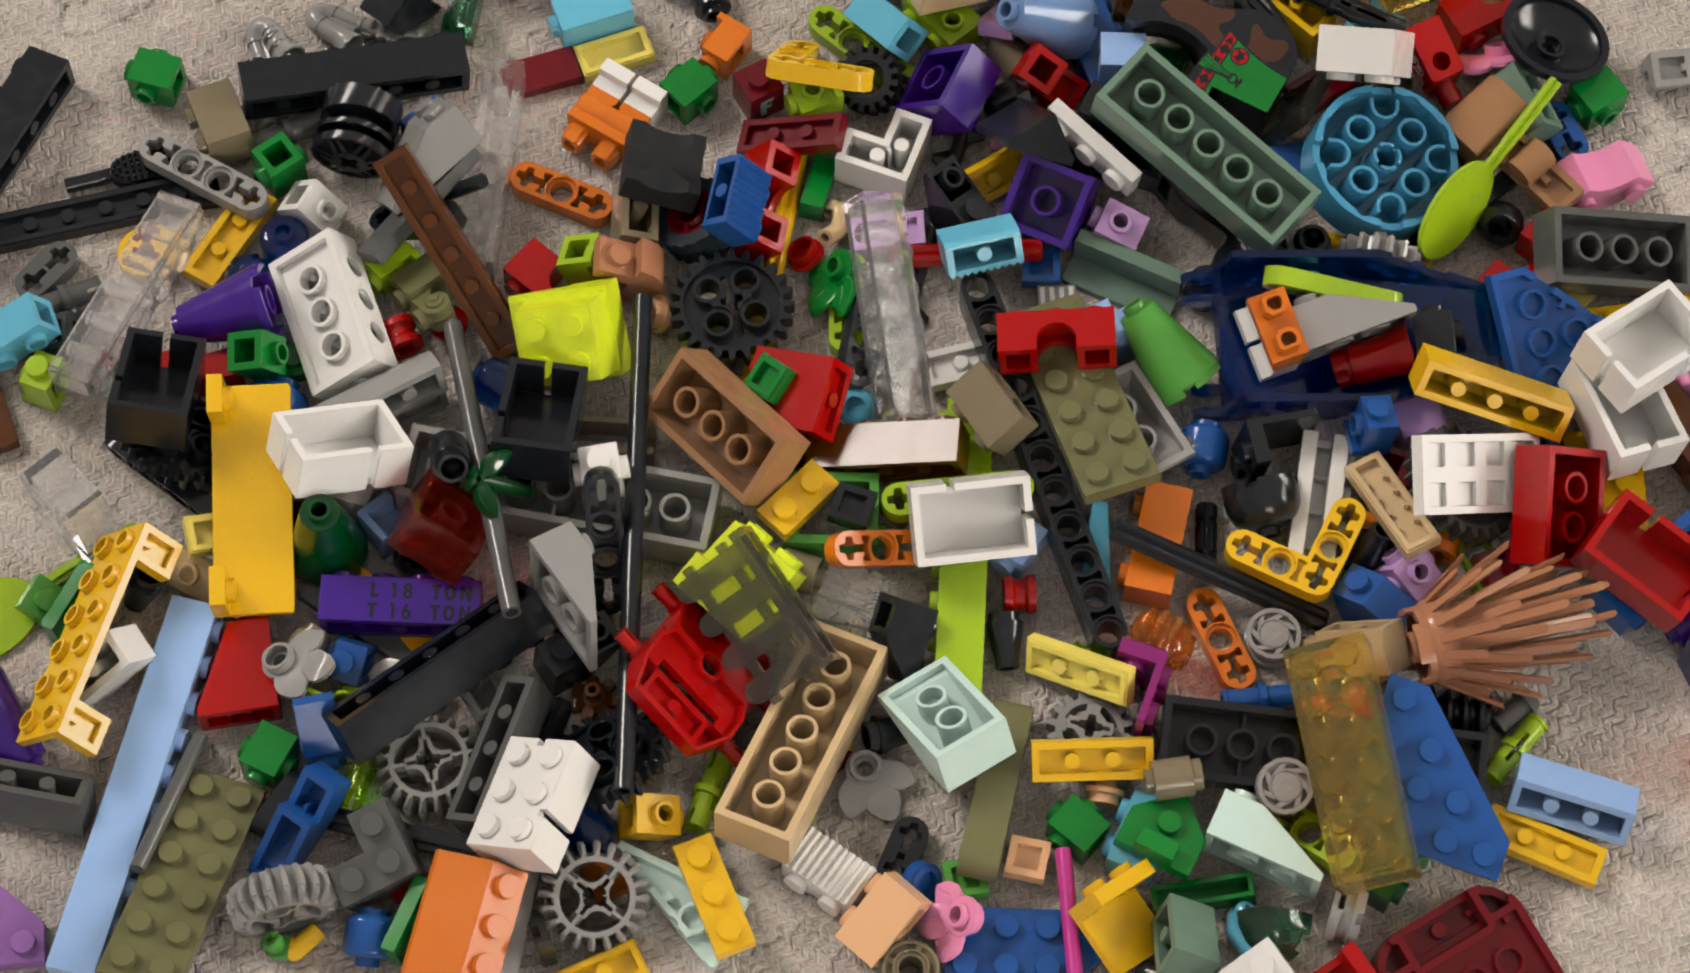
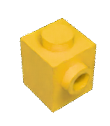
M633 793L629 795L628 804L618 800L619 839L664 842L681 836L684 812L680 807V795L643 793L642 796Z

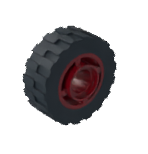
M701 177V195L692 214L659 206V240L680 262L683 260L687 264H692L693 262H698L699 264V256L702 255L706 259H713L714 250H718L720 253L729 247L728 244L723 243V240H718L717 237L712 236V233H707V230L702 229L713 178L705 179Z

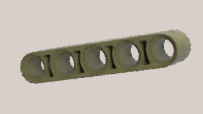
M995 699L994 706L1007 720L1016 753L977 775L956 869V875L995 884L1034 713V707Z

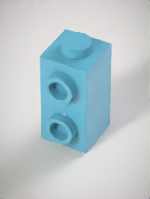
M551 0L552 16L547 17L552 37H559L563 48L573 47L635 27L634 9L630 0Z
M853 0L843 14L886 49L907 63L929 34V31L888 0Z
M26 292L0 309V372L14 368L20 360L37 349H44L50 341L62 334L50 301Z

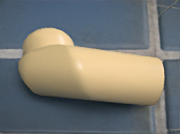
M835 199L830 200L826 204L825 208L829 210L824 212L825 217L832 220L831 224L822 228L817 233V240L823 247H830L845 238L849 232L848 219L851 218V209L846 202H839Z

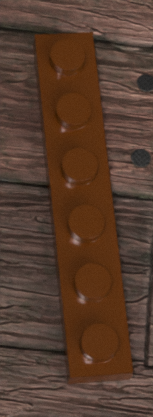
M405 143L372 164L494 360L498 362L515 352L517 345L507 301L409 144Z

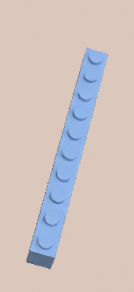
M173 594L171 596L153 649L156 657L149 662L45 965L48 973H96L95 970L138 880V874L133 872L129 866L177 768L174 765L178 753H184L188 745L190 730L187 727L191 716H197V707L202 696L199 691L203 679L207 680L214 662V657H211L215 643L220 644L226 628V621H223L222 618H215L207 602Z

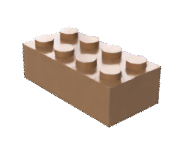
M681 347L649 397L648 417L743 505L762 506L785 484L811 444L710 351L705 349Z

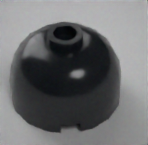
M1293 473L1256 477L1257 481L1244 485V480L1220 489L1223 505L1232 524L1240 530H1249L1267 539L1281 535L1280 528L1291 523L1298 513L1301 503L1298 478Z

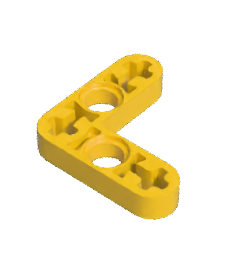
M790 40L767 56L766 76L772 79L852 92H870L873 90V69L818 60L820 45L814 42Z
M1349 497L1336 501L1331 507L1308 556L1252 531L1242 529L1234 531L1227 538L1224 549L1225 560L1233 568L1312 603L1322 602L1331 594L1360 535L1366 518L1365 508L1359 501ZM1348 511L1353 513V518L1348 522L1343 534L1337 530L1342 516ZM1325 542H1334L1341 547L1342 554L1337 558H1327L1321 552L1320 546ZM1242 543L1249 545L1248 552H1245L1243 556L1236 554L1237 547H1240ZM1263 550L1265 554L1263 555L1261 566L1256 564V560L1259 557L1260 551ZM1273 558H1282L1288 562L1290 570L1285 574H1275L1269 569L1268 562ZM1320 566L1325 571L1322 576L1321 585H1318L1315 590L1310 588L1309 584Z

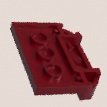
M1481 885L1465 890L1390 935L1380 944L1371 959V965L1377 973H1564L1520 901L1512 893L1507 894L1500 889Z

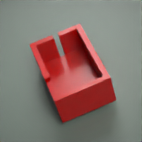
M1626 489L1610 503L1569 561L1582 571L1588 569V576L1596 582H1609L1610 585L1606 588L1608 591L1666 634L1681 623L1690 611V535L1663 515L1648 526L1645 531L1642 530L1639 526L1648 520L1656 510L1629 489Z

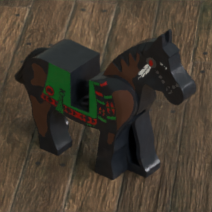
M1134 0L1121 32L1146 33V36L1160 37L1179 44L1195 65L1187 78L1256 136L1259 135L1279 101L1297 60L1296 41L1284 16L1271 0H1233L1232 8L1215 5L1208 0ZM1093 80L1077 115L1143 172L1137 189L1154 194L1177 221L1192 227L1219 247L1210 265L1199 266L1188 276L1182 291L1186 304L1196 311L1208 312L1232 302L1246 303L1248 298L1270 291L1262 286L1264 268L1267 265L1289 267L1286 239L1263 260L1090 112L1095 95L1104 87V85ZM1069 146L1075 159L1073 166L1061 165L1104 181L1102 174L1092 165L1087 166L1076 157L1074 149ZM1287 294L1291 305L1294 306L1293 300L1296 299V296Z

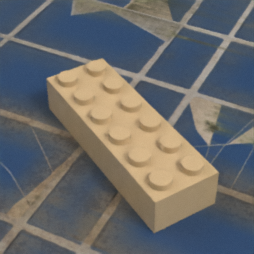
M814 620L714 810L715 837L790 865L888 673V647Z

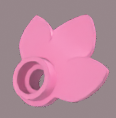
M1504 40L1485 43L1484 51H1470L1458 54L1464 65L1462 74L1466 76L1481 75L1493 68H1504L1512 61L1517 62L1507 49Z
M944 881L936 885V903H932L916 924L920 936L935 941L934 952L940 964L955 959L962 952L966 937L977 933L984 922V910L981 904L973 897L964 895L960 886L952 881Z

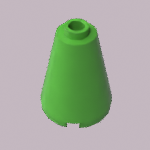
M1141 297L1137 298L1122 310L1124 316L1120 322L1136 362L1165 407H1169L1186 398L1187 396L1184 392L1194 385L1199 389L1220 369L1221 365L1217 357L1152 299L1143 301Z

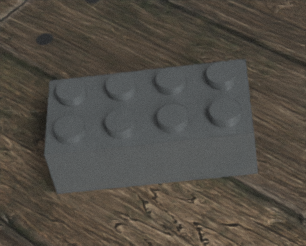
M1552 206L1533 215L1534 273L1543 282L1551 287H1557L1565 293L1639 298L1670 279L1683 295H1687L1690 293V216Z

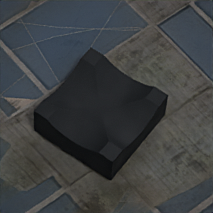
M633 118L625 137L618 196L692 214L701 195V171L707 137L697 134L680 135L664 132L651 126L646 121Z

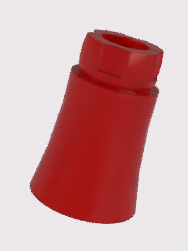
M1405 322L1370 338L1348 344L1346 348L1329 353L1339 388H1346L1356 383L1360 386L1378 380L1409 375L1416 360L1413 343Z

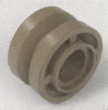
M906 940L895 944L887 951L883 959L881 972L900 973V970L904 967L912 966L921 973H940V963L936 953L928 945L915 940Z

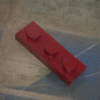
M843 112L744 120L736 153H741L745 156V152L771 138L802 155L838 153L842 151L849 119Z

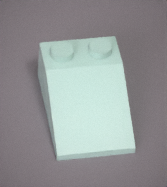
M946 656L939 658L877 695L880 703L927 771L948 793L1016 753L1006 718Z
M1225 788L1206 831V843L1202 852L1245 871H1251L1256 876L1315 901L1324 874L1263 804L1257 802L1258 798L1255 795L1242 789H1235L1233 792Z

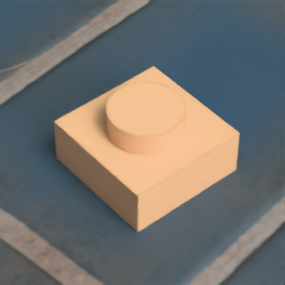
M1012 834L1003 877L1043 885L1052 842Z

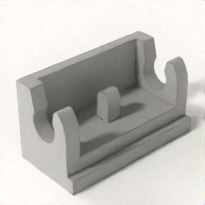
M1690 48L1649 52L1640 64L1641 73L1648 74L1649 83L1645 88L1647 93L1656 92L1658 89L1690 86Z

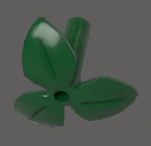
M498 449L482 457L480 471L473 464L466 476L465 491L467 493L474 491L473 502L483 515L490 518H498V503L495 492L524 500H529L533 494V487L530 484L496 476L512 455V451L508 449Z

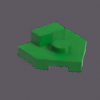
M1189 797L1162 801L1151 800L1133 805L1119 829L1113 845L1143 860L1147 858L1151 864L1187 881L1206 842Z

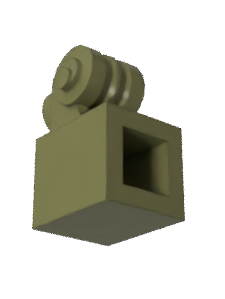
M425 253L389 276L395 292L392 293L394 302L403 313L407 311L411 313L413 321L422 332L428 329L437 332L444 331V322L450 319H457L456 312L451 304L456 298L428 253Z

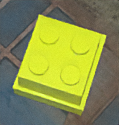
M617 277L575 283L569 286L508 297L519 358L546 361L545 386L552 385L553 362L589 367L588 381L621 376L630 370L631 351Z
M735 520L704 554L696 552L672 581L742 642L747 644L760 637L764 631L786 619L788 614L783 610V607L807 576L799 570L804 564L787 549L784 550L782 547H779L777 550L770 545L774 538L758 524L749 521L745 525Z

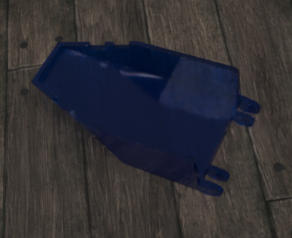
M1382 249L1234 250L1225 256L1214 268L1183 273L1180 276L1182 285L1194 286L1210 283L1211 294H1190L1183 297L1182 300L1183 306L1187 308L1212 306L1216 355L1221 365L1218 370L1219 384H1204L1199 389L1196 386L1191 388V396L1205 398L1220 395L1221 406L1199 407L1193 410V419H1209L1216 422L1245 421L1249 416L1259 412H1269L1270 415L1285 413L1286 410L1292 407L1305 405L1308 409L1319 408L1321 413L1320 420H1335L1355 412L1361 396L1391 395L1392 401L1395 402L1414 395L1408 375L1378 380L1360 386L1356 383L1346 388H1339L1332 368L1330 354L1298 365L1294 371L1259 382L1247 350L1249 347L1259 344L1261 340L1245 346L1233 313L1236 310L1245 308L1248 298L1270 291L1262 286L1264 268L1267 265H1282L1306 271H1318L1323 275L1397 291L1403 294L1402 302L1415 303L1417 312H1421L1422 307L1429 305H1443L1445 309L1452 308L1454 320L1462 319L1464 343H1457L1458 354L1489 365H1495L1502 361V352L1485 283L1450 271L1443 273L1426 267L1427 264L1416 260L1409 262L1392 256L1393 253ZM1287 294L1291 305L1294 306L1293 300L1296 299V296ZM1412 318L1407 328L1417 357L1414 321Z

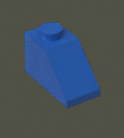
M1354 563L1331 592L1343 621L1396 619L1398 610L1417 604L1386 576ZM1402 617L1403 624H1404V629H1405L1404 617Z
M333 692L292 699L306 766L323 761L337 771L340 766L348 765L347 756L341 752L321 715L336 705Z

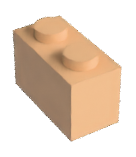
M896 871L884 872L883 875L877 873L865 886L864 892L867 895L858 907L852 905L838 922L842 927L835 937L871 968L882 967L887 951L906 938L932 905V902Z

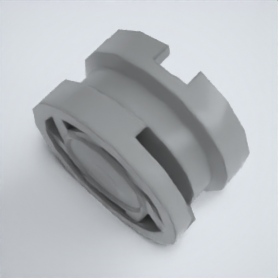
M1267 608L1260 610L1251 617L1246 627L1243 644L1256 667L1262 670L1274 671L1276 668H1285L1293 662L1301 643L1302 631L1298 621L1292 614L1283 609Z
M1290 757L1276 758L1264 765L1257 774L1255 781V793L1258 801L1270 813L1280 816L1292 815L1305 808L1312 799L1315 788L1313 775L1308 767L1298 759Z
M1336 883L1322 938L1331 941L1334 938H1339L1343 940L1345 945L1352 941L1356 943L1369 892L1358 889L1355 893L1348 891L1347 886Z

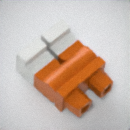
M607 57L599 68L600 74L587 92L579 98L576 105H573L567 113L568 126L561 137L562 147L573 154H579L586 144L595 148L591 153V162L605 172H608L617 162L622 164L625 137L633 118L646 121L655 127L668 112V91L641 76L636 79V73Z
M1284 286L1248 298L1246 300L1247 306L1236 310L1233 316L1245 346L1261 340L1259 344L1249 347L1247 350L1259 382L1296 370L1304 358L1303 355L1308 354L1309 349Z

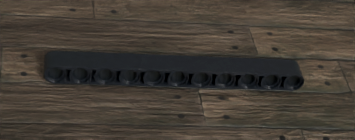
M979 270L977 274L972 272L969 276L965 275L962 278L959 308L979 360L999 371V364L994 361V359L998 358L997 330L986 331L981 326L984 324L996 326V313L1007 312L995 281L991 275ZM980 291L984 293L985 296L982 298H975L969 295V292ZM1030 373L1001 374L1013 391H1018L1024 395L1020 399L1039 424L1036 428L1037 431L1030 433L1013 450L1021 470L1026 471L1034 481L1032 500L1042 526L1048 530L1047 539L1089 650L1116 660L1122 637L1127 638V625ZM1044 459L1050 463V466L1045 468L1037 467L1032 461ZM1056 493L1062 496L1064 500L1061 502H1051L1046 498V495ZM1071 528L1077 535L1065 537L1058 530ZM1085 562L1090 566L1091 570L1083 573L1073 569L1072 565ZM1093 597L1098 598L1103 602L1104 606L1100 608L1090 607L1085 600ZM1110 633L1118 641L1108 644L1103 642L1099 635Z

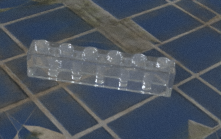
M487 58L475 128L484 139L475 147L482 156L468 172L467 178L483 173L488 178V186L464 196L462 211L467 217V223L462 231L495 282L510 192V177L514 167L524 104L526 72L525 62Z
M162 190L158 192L47 370L56 391L94 405L98 404L104 393L110 391L115 379V372L128 327L149 328L154 311L160 302H164L167 299L175 277L186 268L191 251L196 243H200L206 235L207 222L200 203Z
M862 191L843 205L871 395L874 402L875 420L890 422L897 421L903 417L926 420L935 415L936 399L930 381V359L926 354L924 321L920 314L918 301L919 286L914 275L913 248L909 241L907 228L908 213L904 207L903 195L900 192Z

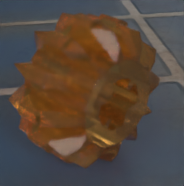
M1153 607L1148 612L1141 611L1139 616L1134 619L1131 629L1127 634L1129 639L1168 651L1166 666L1173 668L1172 672L1174 670L1181 671L1184 665L1188 663L1197 640L1192 634L1193 627L1184 624L1181 621L1182 616L1175 617L1170 614L1168 609L1161 613L1157 608Z

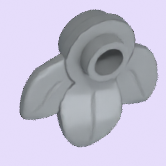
M308 629L301 631L288 644L276 642L267 647L263 652L261 658L263 672L270 680L274 681V688L282 697L290 700L304 697L307 692L308 683L321 682L327 679L335 670L336 662L332 656L319 649L325 638L323 630Z
M870 750L856 751L849 756L845 764L846 780L838 790L840 809L848 820L857 818L867 810L871 816L878 820L895 822L901 809L899 791L913 786L916 783L915 778L908 766L899 760H883L879 754ZM861 766H868L873 772L869 776H862L857 770Z

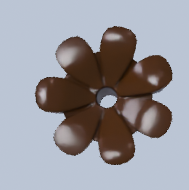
M597 675L588 676L586 685L580 682L574 683L571 693L576 698L570 701L572 703V714L581 712L580 721L585 724V717L587 716L593 720L595 716L599 719L600 712L605 710L607 716H611L609 709L617 708V695L612 694L617 689L614 681L606 679L600 683Z

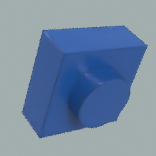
M1043 247V258L1041 261L1022 263V288H1037V285H1061L1059 247Z

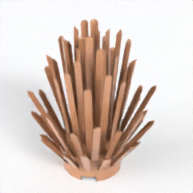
M1509 541L1503 543L1456 580L1455 578L1458 576L1457 567L1464 560L1462 552L1415 606L1398 610L1397 618L1404 617L1405 634L1412 665L1407 667V670L1417 671L1420 680L1415 682L1427 686L1436 684L1501 709H1505L1502 702L1487 697L1491 696L1489 689L1543 699L1540 693L1530 691L1525 686L1514 685L1512 681L1552 685L1555 682L1552 678L1521 674L1523 672L1521 667L1570 664L1569 661L1592 660L1596 658L1591 653L1580 654L1578 651L1551 652L1574 650L1577 648V644L1574 642L1610 636L1614 633L1613 631L1604 629L1554 638H1542L1593 627L1597 622L1615 617L1617 615L1616 610L1594 615L1591 612L1578 614L1595 606V602L1591 598L1570 603V600L1573 598L1604 590L1610 585L1609 582L1599 581L1585 586L1580 584L1543 593L1580 580L1588 575L1589 570L1586 569L1551 580L1556 578L1558 574L1557 570H1553L1554 566L1552 564L1563 560L1565 553H1562L1535 566H1525L1485 588L1453 601L1501 567L1503 561L1498 560L1496 557L1508 549Z

